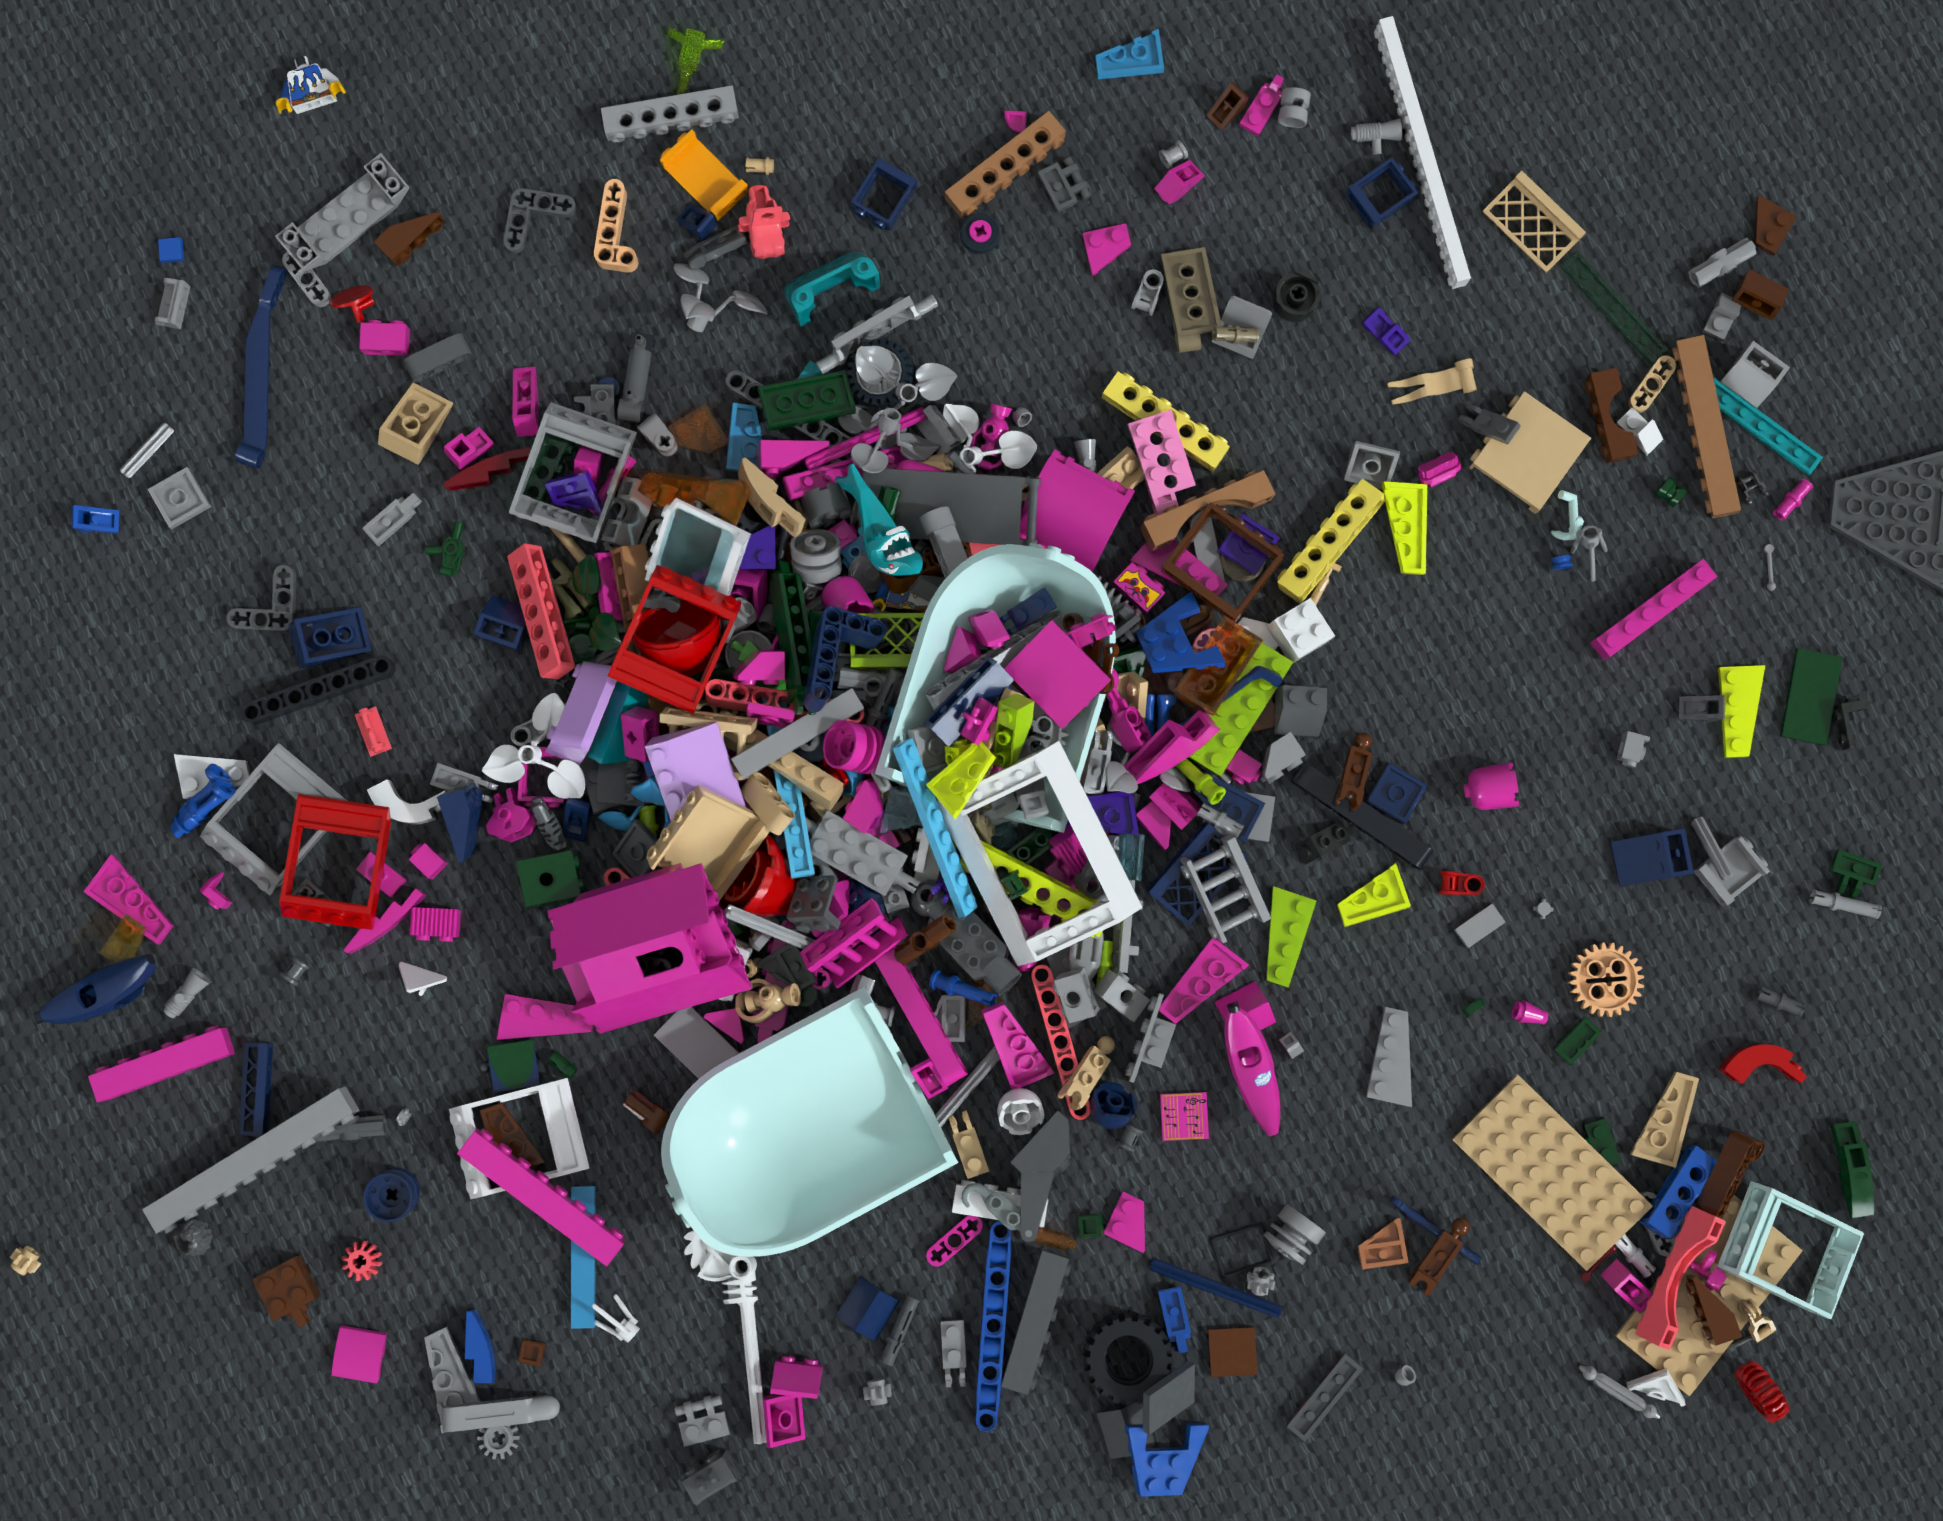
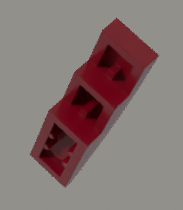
M531 447L508 451L482 460L444 482V488L449 492L493 485L492 476L514 472L512 463L527 461Z

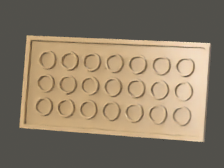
M1518 1074L1452 1138L1470 1158L1586 1271L1653 1207Z
M1735 1195L1722 1218L1726 1223L1717 1243L1706 1248L1694 1259L1701 1264L1708 1251H1714L1717 1257L1708 1269L1711 1272L1718 1266L1743 1202ZM1772 1226L1753 1275L1776 1286L1803 1250ZM1687 1268L1682 1277L1677 1293L1676 1318L1679 1330L1670 1350L1659 1347L1635 1335L1638 1322L1643 1318L1647 1307L1641 1313L1635 1309L1614 1335L1657 1371L1667 1368L1676 1386L1688 1396L1694 1392L1732 1343V1341L1715 1346L1704 1339L1701 1332L1703 1327L1701 1318L1696 1316L1693 1305L1696 1304L1694 1297L1690 1296L1686 1288V1282H1688L1686 1275L1696 1276L1703 1284L1707 1280L1690 1268ZM1724 1271L1727 1279L1718 1292L1715 1290L1711 1292L1735 1314L1741 1331L1748 1322L1742 1303H1748L1747 1300L1751 1298L1759 1307L1770 1292ZM1656 1283L1650 1289L1652 1293L1655 1291Z

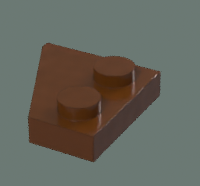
M1759 195L1756 199L1757 212L1755 217L1756 233L1754 234V245L1774 256L1797 216Z

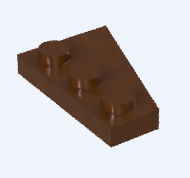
M504 1103L480 1110L485 1129L493 1135L492 1139L499 1145L500 1143L507 1145L512 1150V1155L516 1158H524L531 1164L530 1167L546 1162Z

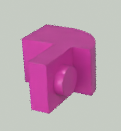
M478 427L466 437L461 433L444 446V453L459 470H464L474 465L479 457L493 448L494 443Z

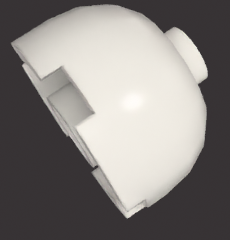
M1024 1088L1013 1089L1005 1093L999 1101L997 1108L1000 1126L1009 1130V1133L1014 1135L1031 1133L1032 1128L1037 1126L1038 1123L1040 1125L1043 1123L1045 1116L1039 1097L1034 1092Z

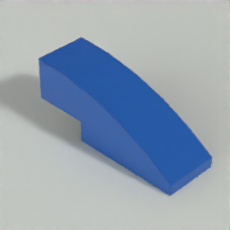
M470 1309L466 1311L465 1359H474L473 1383H493L496 1381V1365L489 1334L477 1311Z

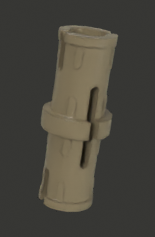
M1233 325L1232 327L1214 326L1212 329V339L1214 341H1231L1236 344L1239 342L1257 343L1259 330L1258 328H1240L1239 325Z

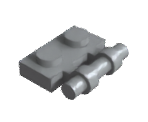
M711 1395L706 1396L704 1400L692 1403L687 1401L683 1402V1405L675 1407L676 1416L686 1414L687 1417L686 1421L679 1422L684 1447L730 1435L725 1410L715 1413L714 1406L722 1405L721 1395L711 1397ZM707 1410L708 1415L695 1418V1411Z

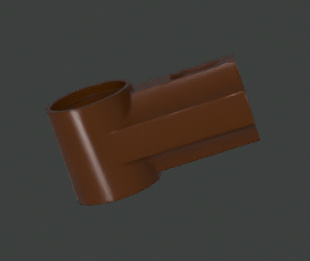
M636 1089L623 1104L625 1108L642 1120L641 1123L655 1134L659 1133L671 1115L666 1110L663 1111L664 1108L660 1105L652 1103Z

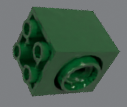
M572 850L516 861L526 910L575 901L579 894L584 893L582 877L577 878L576 871H580L577 855H572ZM549 876L553 879V882L549 886H543L540 883L541 878Z

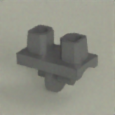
M1124 603L1116 611L1122 619L1118 623L1115 622L1116 639L1119 637L1122 643L1129 639L1134 643L1138 640L1136 632L1141 629L1136 623L1141 620L1140 614L1142 612L1138 608L1133 609L1127 603Z

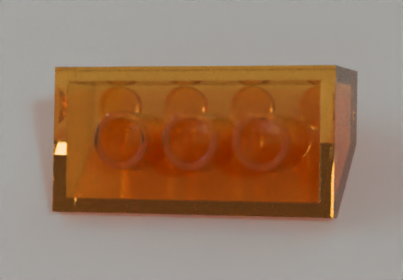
M1224 616L1201 651L1218 646L1225 661V667L1206 666L1205 669L1198 670L1196 667L1189 668L1175 689L1174 697L1193 709L1214 716L1263 642V639L1227 616Z

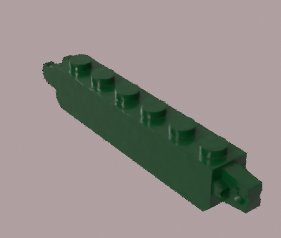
M779 560L776 571L772 574L773 579L769 586L779 647L781 651L785 652V683L788 701L793 704L795 714L800 715L803 712L812 640L801 576L798 573L790 572L788 561ZM807 711L809 715H816V712Z

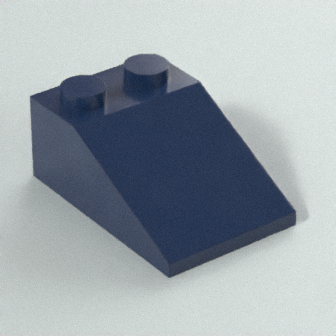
M361 607L294 619L288 625L299 669L372 651Z
M475 782L448 790L437 797L459 863L465 861L476 852L483 796L480 788L476 787Z

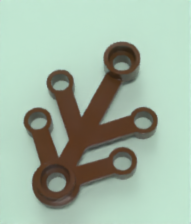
M1077 613L1066 614L1063 618V627L1066 631L1070 632L1071 626L1081 622L1084 624V619ZM1094 635L1093 645H1086L1082 647V650L1111 679L1099 692L1100 694H1108L1114 688L1111 668L1113 657L1119 654V647L1115 643H1108L1104 646L1103 653L1105 656L1101 666L1099 659L1103 638L1096 640Z

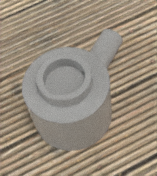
M735 598L742 602L725 643L730 641L733 634L736 635L744 631L756 620L754 607L744 598ZM721 618L722 627L726 629L729 621Z

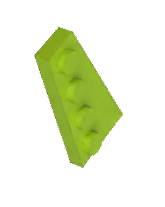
M1272 886L1266 981L1289 988L1316 900Z

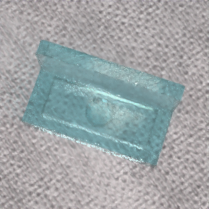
M1120 834L1119 861L1129 881H1141L1145 835Z

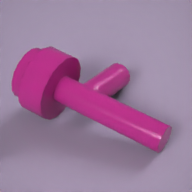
M1709 1250L1701 1264L1693 1260L1688 1268L1707 1280L1704 1285L1710 1291L1715 1290L1718 1292L1727 1276L1718 1267L1713 1272L1708 1270L1717 1257L1714 1251Z

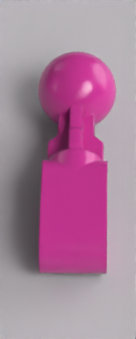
M1113 668L1111 675L1114 678V688L1110 693L1106 694L1109 708L1113 713L1110 719L1111 726L1123 748L1127 752L1133 753L1140 750L1152 736L1139 711L1135 707L1128 706L1126 700L1119 695L1116 689L1119 683V676Z

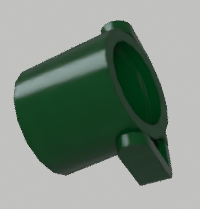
M576 622L566 624L564 627L567 631V638L568 629L576 630L568 638L574 661L583 663V661L588 662L592 660L596 654V649L589 640V630L593 627L592 623Z

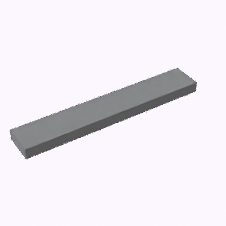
M853 688L827 702L821 711L816 712V715H805L733 757L731 760L744 780L826 732L833 723L850 718L862 711L864 707Z

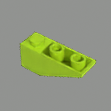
M1015 693L998 702L994 756L996 758L993 762L994 765L1005 769L1017 762L1032 724L1033 700Z

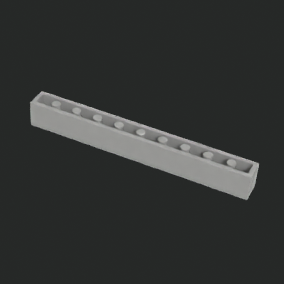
M346 1087L338 1088L142 1210L156 1234L163 1231L167 1234L178 1228L177 1223L184 1219L187 1222L196 1217L199 1209L204 1207L206 1210L217 1204L216 1199L223 1195L226 1198L237 1191L236 1187L241 1183L245 1186L256 1180L257 1177L255 1175L263 1171L265 1174L277 1167L275 1163L280 1159L286 1161L296 1155L295 1150L301 1146L303 1149H306L316 1143L314 1138L319 1135L325 1137L335 1131V1125L340 1122L342 1125H345L355 1119L353 1114L360 1110Z

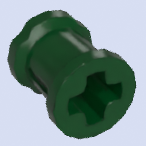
M1018 869L1000 878L1001 883H1004L1011 895L1009 897L1011 900L1029 890L1018 876Z

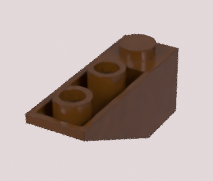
M435 212L389 226L374 243L398 266L400 263L403 264L408 261L411 256L410 253L415 248H421L426 243V238L432 232L436 233L441 229L444 218L439 212Z
M1686 1275L1688 1280L1686 1288L1690 1296L1694 1297L1696 1304L1693 1305L1696 1316L1701 1318L1703 1324L1701 1332L1704 1339L1716 1346L1741 1338L1742 1335L1735 1314L1696 1276Z

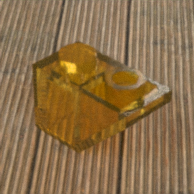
M126 914L99 953L114 963L133 957L141 946L146 926Z

